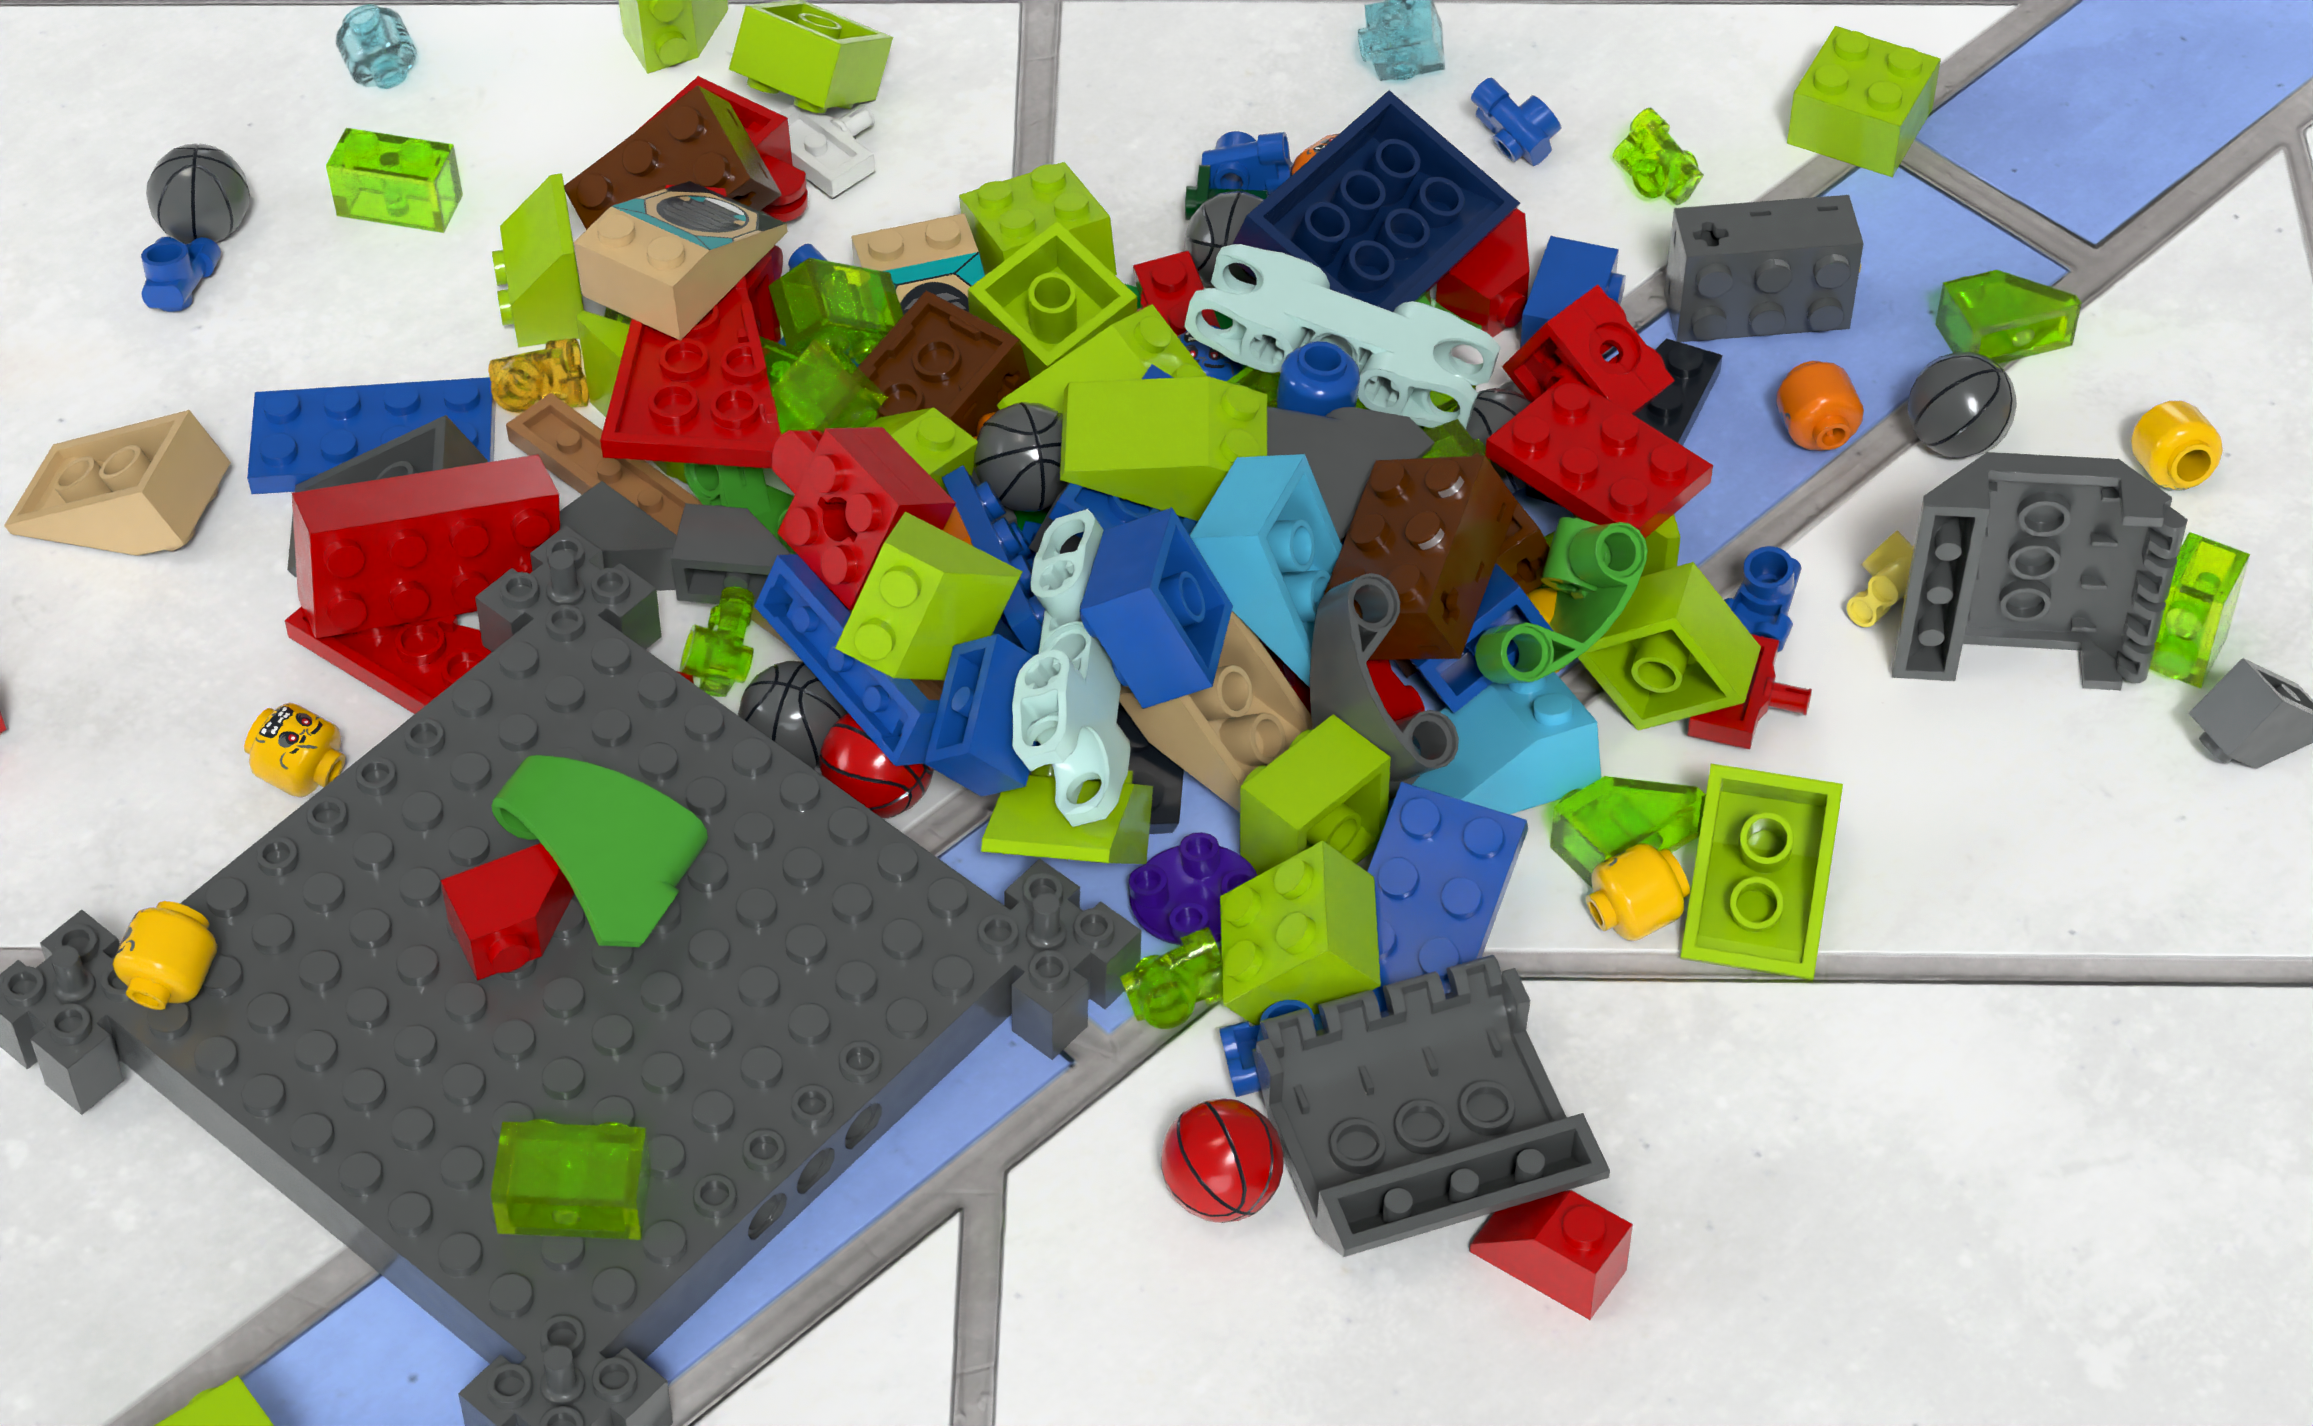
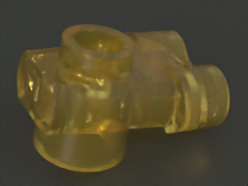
M577 339L547 341L545 349L492 359L489 363L488 372L491 380V392L497 404L507 411L520 413L527 410L549 393H552L571 408L587 407L589 393L586 377L582 372L581 349Z

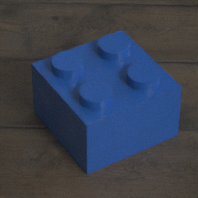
M1171 507L1103 531L1085 594L1080 604V615L1088 634L1098 638L1111 658L1113 670L1119 682L1125 687L1129 686L1144 709L1213 687L1233 605Z

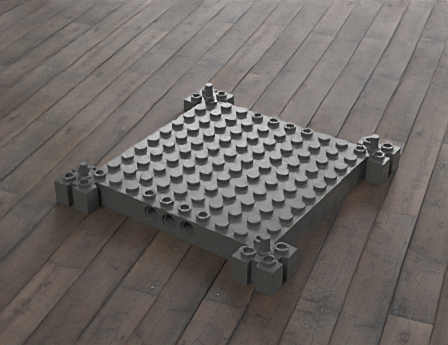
M565 525L530 553L533 572L530 574L517 572L511 568L475 597L482 644L492 653L180 903L201 913L210 924L208 930L214 935L218 946L201 989L193 1000L185 1003H167L163 1010L147 1008L131 1000L126 995L128 986L117 977L112 965L120 946L118 938L85 911L80 910L40 942L45 957L44 962L34 968L26 966L20 960H17L0 974V1047L27 1070L38 1062L45 1085L81 1115L124 1081L119 1062L122 1061L490 1364L458 1393L465 1426H671L673 1420L668 1382L643 1361L1011 1014L1012 1031L1051 1060L1060 1054L1088 1027L1089 999L1103 1009H1106L1140 977L1142 930L1101 901L1092 909L1084 911L1080 909V886L1041 859L1036 861L1004 891V905L648 652L646 649L662 637L657 589L621 563L614 568L604 569L602 550ZM533 755L564 757L620 772L667 795L702 821L708 834L707 843L676 888L679 890L677 896L640 947L598 945L585 912L574 893L542 957L528 961L522 967L512 972L497 973L477 981L448 922L440 880L541 843L538 839L526 840L506 831L494 817L491 807L495 796L525 758Z

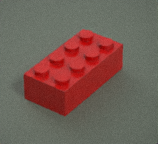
M539 454L292 493L298 598L316 639L441 618L449 615L476 612L475 597L508 570L513 568L517 572L529 574L533 572L530 553L560 530L559 492Z

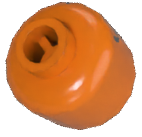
M1821 361L1802 363L1794 367L1787 374L1777 391L1776 406L1787 431L1795 444L1804 449L1819 451L1836 449L1845 444L1857 432L1863 421L1864 408L1854 385L1845 369L1834 363Z

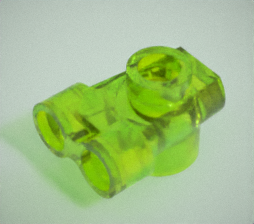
M1646 108L1633 119L1630 124L1629 135L1616 147L1612 157L1632 176L1633 183L1640 194L1647 198L1665 196L1673 204L1680 205L1691 197L1704 174L1698 169L1695 156L1687 150H1682L1668 133L1670 125L1653 108Z
M724 588L721 591L719 605L714 606L710 610L708 627L694 624L686 639L680 662V672L701 678L699 688L711 696L726 697L734 682L741 684L745 682L750 670L754 649L753 647L743 645L746 628L751 622L755 596L745 588Z
M1209 927L1181 937V946L1161 956L1150 955L1143 958L1137 963L1134 970L1119 977L1137 1022L1146 1019L1150 1025L1159 1029L1175 1028L1189 1019L1193 1013L1195 1003L1204 1000L1206 1006L1223 1000L1222 957Z

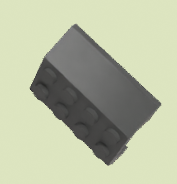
M1986 452L1923 496L1891 667L1892 678L1955 681L1963 644L2080 650L2083 689L2121 691L2123 678L2132 683L2145 681L2155 649L2154 643L2157 641L2166 607L2165 600L2168 598L2177 564L2176 557L2181 549L2188 519L2170 507L2172 502L2170 495L2120 459Z
M1494 955L1448 967L1447 974L1451 987L1450 993L1444 994L1442 981L1436 971L1383 986L1387 1011L1380 1012L1373 990H1367L1319 1004L1318 1008L1323 1029L1315 1031L1312 1016L1307 1008L1260 1021L1264 1040L1258 1041L1256 1048L1252 1049L1268 1119L1278 1132L1285 1161L1315 1233L1342 1257L1609 1178L1610 1169L1584 1113L1566 1117L1526 1031L1531 1000L1516 968L1502 971L1501 975L1499 963Z

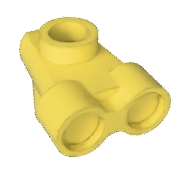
M1898 530L1861 564L1870 573L1872 578L1868 582V589L1858 592L1847 603V613L1850 619L1861 627H1871L1890 610L1891 605L1895 604L1900 598H1903V600L1905 598L1914 545L1912 546Z

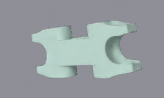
M1242 244L1221 248L1216 256L1215 268L1211 283L1215 288H1206L1194 293L1189 303L1184 325L1186 330L1198 342L1211 347L1235 362L1268 373L1280 372L1286 356L1300 346L1316 341L1335 344L1349 354L1359 367L1360 384L1358 398L1366 408L1373 411L1407 416L1417 425L1446 432L1466 429L1478 395L1472 385L1489 382L1501 348L1487 332L1464 322L1449 312L1414 301L1402 303L1395 308L1394 312L1330 290V283L1325 273L1310 262L1282 252L1263 250ZM1241 263L1250 267L1256 275L1257 284L1253 285L1237 280L1230 273L1229 264ZM1211 309L1233 319V326L1223 330L1210 326L1204 320L1202 310ZM1457 345L1472 346L1482 355L1483 363L1476 365L1466 363L1452 356L1451 350ZM1430 391L1444 393L1453 397L1458 402L1460 410L1457 412H1445L1438 409L1431 401Z
M1088 509L1056 518L1043 535L1041 545L1034 558L1031 576V590L1045 608L1039 654L1028 660L1020 669L1015 683L1012 703V746L1030 771L1052 764L1056 780L1055 803L1072 827L1106 819L1119 801L1120 793L1128 774L1131 751L1129 739L1116 723L1121 683L1114 673L1111 658L1098 638L1088 634L1080 615V604L1085 594L1093 562L1095 561L1104 531ZM1084 532L1078 549L1075 552L1060 554L1061 547L1067 539L1077 533ZM1034 741H1038L1041 744L1039 746H1032ZM1094 779L1102 781L1100 790L1092 799L1082 804H1076L1085 781Z

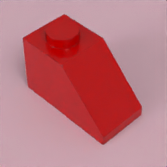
M1519 209L1515 210L1437 283L1436 302L1459 317L1482 325V331L1487 332L1492 338L1507 327H1514L1522 320V314L1528 300L1530 270L1525 213Z
M541 843L440 880L448 922L477 981L497 973L512 972L522 967L526 962L542 957L574 895V891L567 878Z
M1567 1190L1495 1212L1470 1244V1252L1591 1320L1627 1271L1633 1224L1580 1194Z

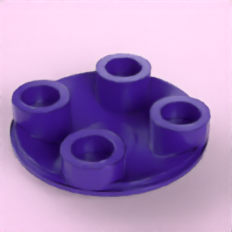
M1202 832L1192 833L1181 841L1180 846L1167 849L1155 855L1146 864L1136 868L1129 877L1131 910L1139 925L1149 934L1162 941L1182 946L1213 944L1221 941L1220 896L1258 875L1253 866L1244 857L1228 848L1219 846L1217 839L1211 834Z

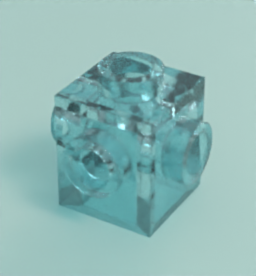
M1385 0L1384 2L1365 5L1366 28L1358 29L1359 48L1363 61H1372L1380 81L1391 79L1407 80L1418 74L1445 70L1442 22L1433 0Z

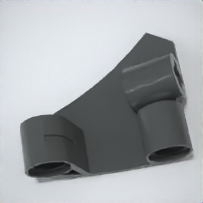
M1267 406V456L1306 455L1341 543L1347 536L1375 461L1422 458L1433 448L1435 443L1407 416L1356 407H1342L1322 416Z
M1369 573L1333 587L1322 597L1318 605L1311 649V718L1313 729H1315L1334 714L1391 757L1389 800L1396 797L1401 782L1412 785L1421 774L1447 766L1455 758L1458 751L1459 737L1456 727L1451 720L1439 711L1427 710L1395 722L1386 711L1373 684L1366 662L1395 624L1400 613V599L1397 590L1388 579L1378 574ZM1354 599L1361 606L1363 619L1355 611ZM1413 735L1419 741L1421 750L1412 742Z

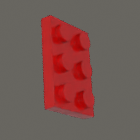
M1569 374L1562 377L1486 440L1485 456L1581 519L1597 525L1616 522L1628 523L1637 528L1644 538L1648 537L1708 486L1712 478L1713 465Z

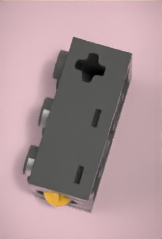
M1839 195L1674 208L1664 295L1676 341L1689 342L1850 329L1864 244L1850 196Z

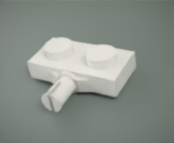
M795 104L779 113L788 118L793 166L805 171L806 178L832 198L875 171L874 154L858 143L853 137L875 123L873 113L868 107L865 108L864 104L858 105L857 108L839 119L804 110Z

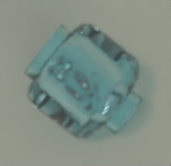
M372 4L357 7L345 16L342 25L337 31L335 43L352 79L364 87L393 88L405 80L407 74L415 65L418 54L415 44L401 16L390 8Z

